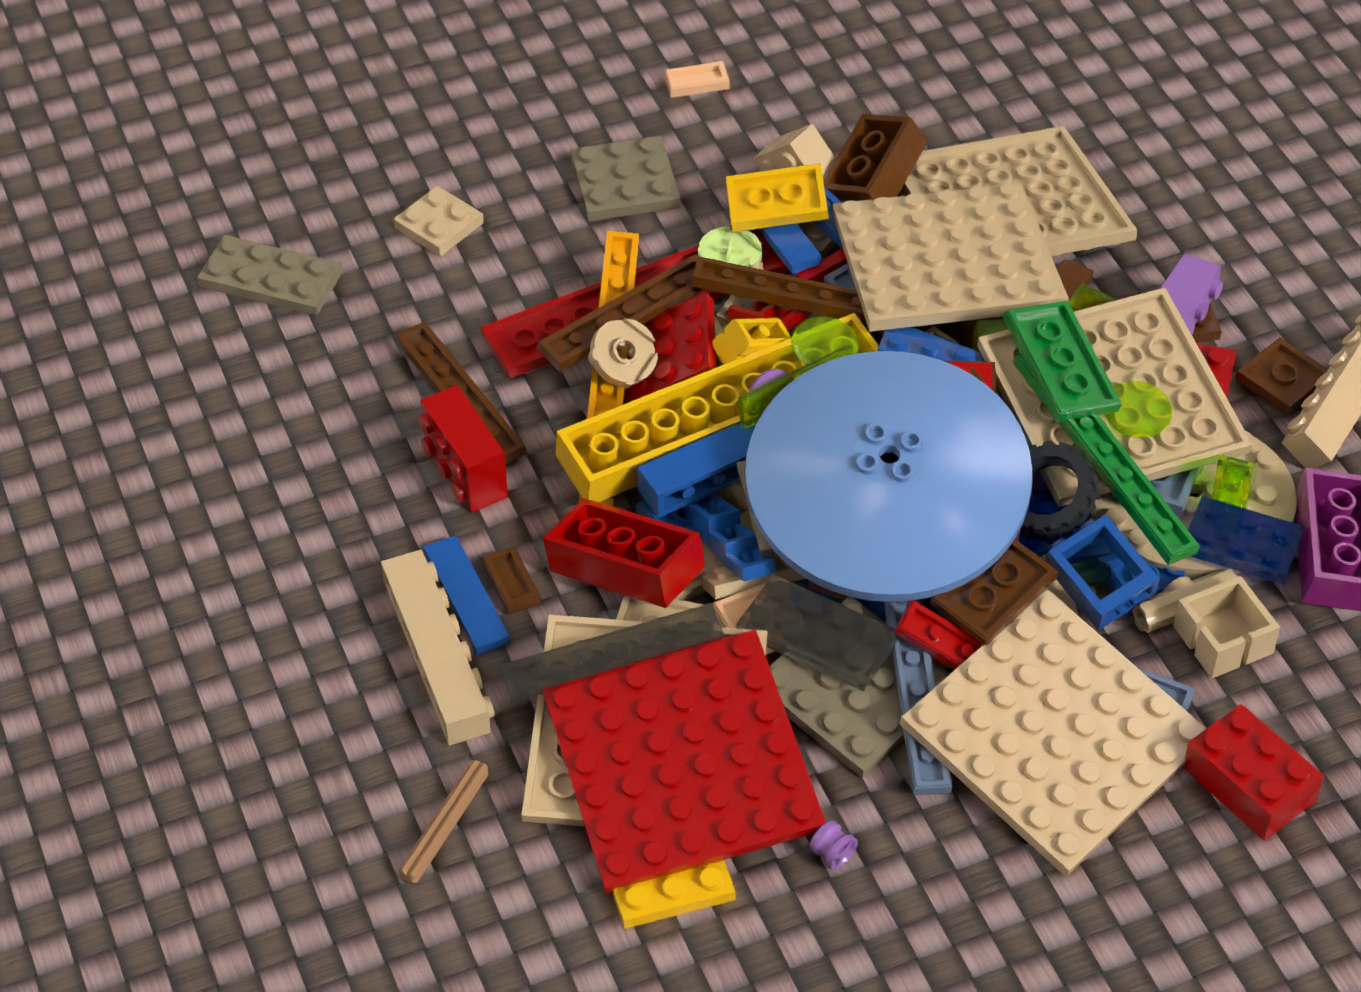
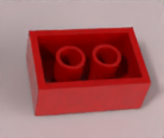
M455 385L421 399L422 415H419L418 419L424 432V438H421L422 447L428 457L433 456L436 460L437 469L444 480L449 479L457 501L459 503L464 502L470 512L473 513L508 498L505 453L459 386Z
M1243 704L1235 707L1188 742L1185 754L1186 761L1182 767L1263 841L1317 801L1324 778L1320 771Z

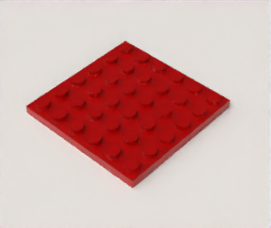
M756 629L543 689L546 706L606 894L613 893L614 889L708 865L814 834L821 826L826 824Z

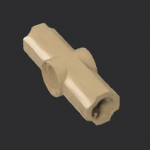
M1223 568L1195 580H1191L1186 576L1179 577L1168 584L1164 592L1149 597L1132 609L1135 624L1141 632L1145 631L1147 633L1172 624L1175 620L1180 599L1237 576L1232 569L1227 570Z

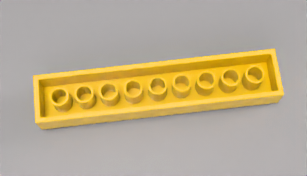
M852 313L558 430L556 457L582 498L596 502L603 501L637 487V467L644 465L650 460H655L674 452L680 447L704 439L710 434L720 432L741 421L756 416L749 407L748 393L754 380L763 372L771 369H780L788 373L794 381L800 375L828 361L852 354L876 352L879 345L857 315Z

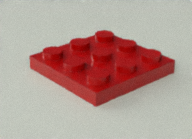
M706 292L643 324L653 335L655 340L653 345L658 359L654 370L640 383L625 388V404L716 368V351L712 346V341L715 339L714 300Z

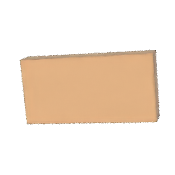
M723 61L664 70V79L671 98L730 89V80Z

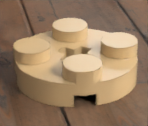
M626 318L608 321L598 329L591 340L588 355L589 363L603 379L622 388L631 387L648 377L654 370L658 358L653 345L655 340L651 332L640 322ZM627 346L629 348L627 354L631 357L630 360L627 358L622 359L618 355L617 347Z

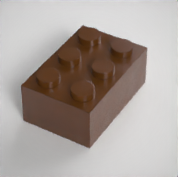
M862 114L823 181L824 187L842 203L850 200L863 201L874 200L879 197H897L928 141L911 117Z

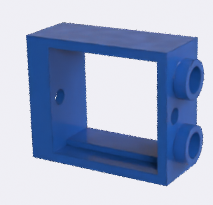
M1107 515L1102 516L1096 521L1094 519L1086 521L1079 527L1076 534L1068 539L1065 537L1058 539L1048 550L1047 563L1058 570V578L1056 580L1098 631L1156 593L1160 578ZM1100 537L1104 539L1135 576L1134 579L1102 600H1099L1066 560Z

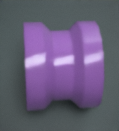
M830 820L815 833L809 844V849L816 855H823L826 858L827 865L832 869H838L853 855L858 841L851 834L845 835L841 832V826L834 820Z

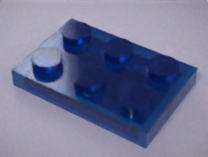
M1202 496L1188 528V531L1200 545L1197 554L1190 557L1284 585L1303 538L1305 526Z

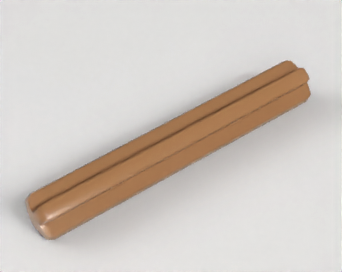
M473 760L469 763L399 868L400 877L404 881H408L411 884L419 881L489 775L488 766L485 763H481L478 760Z

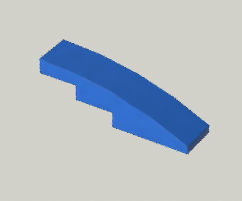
M714 493L681 508L710 550L743 582L776 573L775 560L770 556L761 558L755 533L741 524L740 510Z

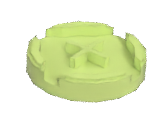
M730 226L720 227L709 231L701 238L698 256L753 267L756 261H762L761 242L756 235L748 230L732 232Z

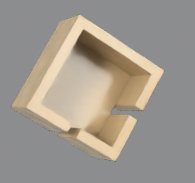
M1241 575L1180 599L1173 627L1189 649L1196 648L1194 656L1211 679L1240 668L1241 660L1247 665L1274 654L1280 626Z

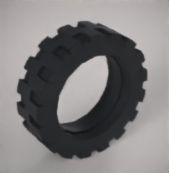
M1052 441L1043 442L1042 446L1037 447L1036 444L1029 446L1032 476L1039 470L1049 466H1065L1076 474L1078 487L1071 503L1059 512L1050 515H1040L1027 510L1021 529L1025 532L1029 531L1032 536L1041 538L1043 535L1048 539H1056L1061 534L1065 536L1074 533L1073 529L1084 524L1087 521L1088 515H1093L1096 510L1095 500H1099L1100 490L1097 487V484H1099L1098 477L1083 454L1076 448L1071 449L1066 443L1059 442V445H1056Z

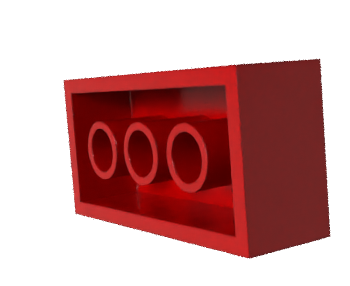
M583 498L543 537L551 572L663 608H667L705 568L700 533Z

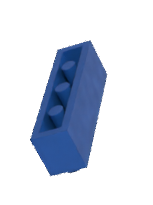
M756 415L741 421L727 429L710 434L704 439L680 447L674 452L658 459L650 460L644 465L637 467L638 491L657 517L660 518L739 483L740 478L736 462L746 460L750 438L760 416Z

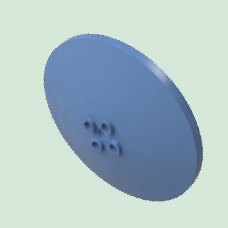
M876 351L852 354L828 361L800 375L777 394L764 410L750 438L746 457V490L750 509L756 525L774 552L787 565L817 585L836 593L871 601L897 602L929 598L958 588L981 575L1006 552L1016 538L1028 510L1032 488V464L1026 438L1015 416L1002 399L986 384L957 366L936 358L908 352ZM885 453H893L898 456L899 460L895 463H885L880 459V456Z

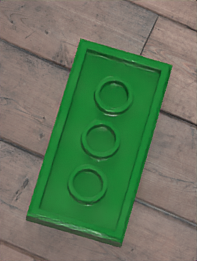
M1068 301L1006 310L1003 319L1056 422L1090 417L1093 414L1113 413L1120 410L1122 403Z

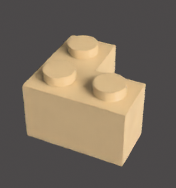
M812 123L775 138L754 157V160L760 167V171L821 163L824 181L836 158Z

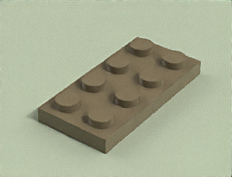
M223 235L198 275L197 281L198 286L317 316L343 271L342 264L339 262Z

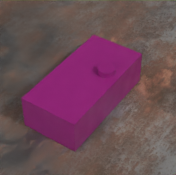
M1305 467L1296 487L1297 505L1295 513L1302 603L1361 611V475Z

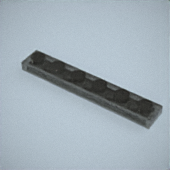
M712 603L504 663L500 665V670L510 702L514 703L541 695L543 690L723 639L724 633Z

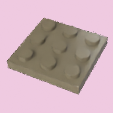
M662 136L570 149L571 160L588 222L681 208V198Z

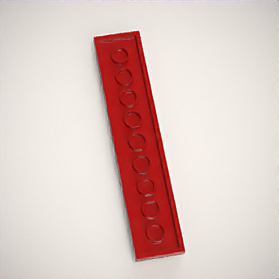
M758 229L748 230L756 235L761 242L763 270L779 274L789 272V269ZM699 245L636 268L634 288L694 254L698 256ZM601 282L481 327L483 339L509 378L550 363L538 350L539 341L598 309ZM702 290L699 293L693 295L692 297L686 299L685 301L679 303L678 305L670 308L669 310L705 292L713 300H716L729 294L720 293L716 291Z

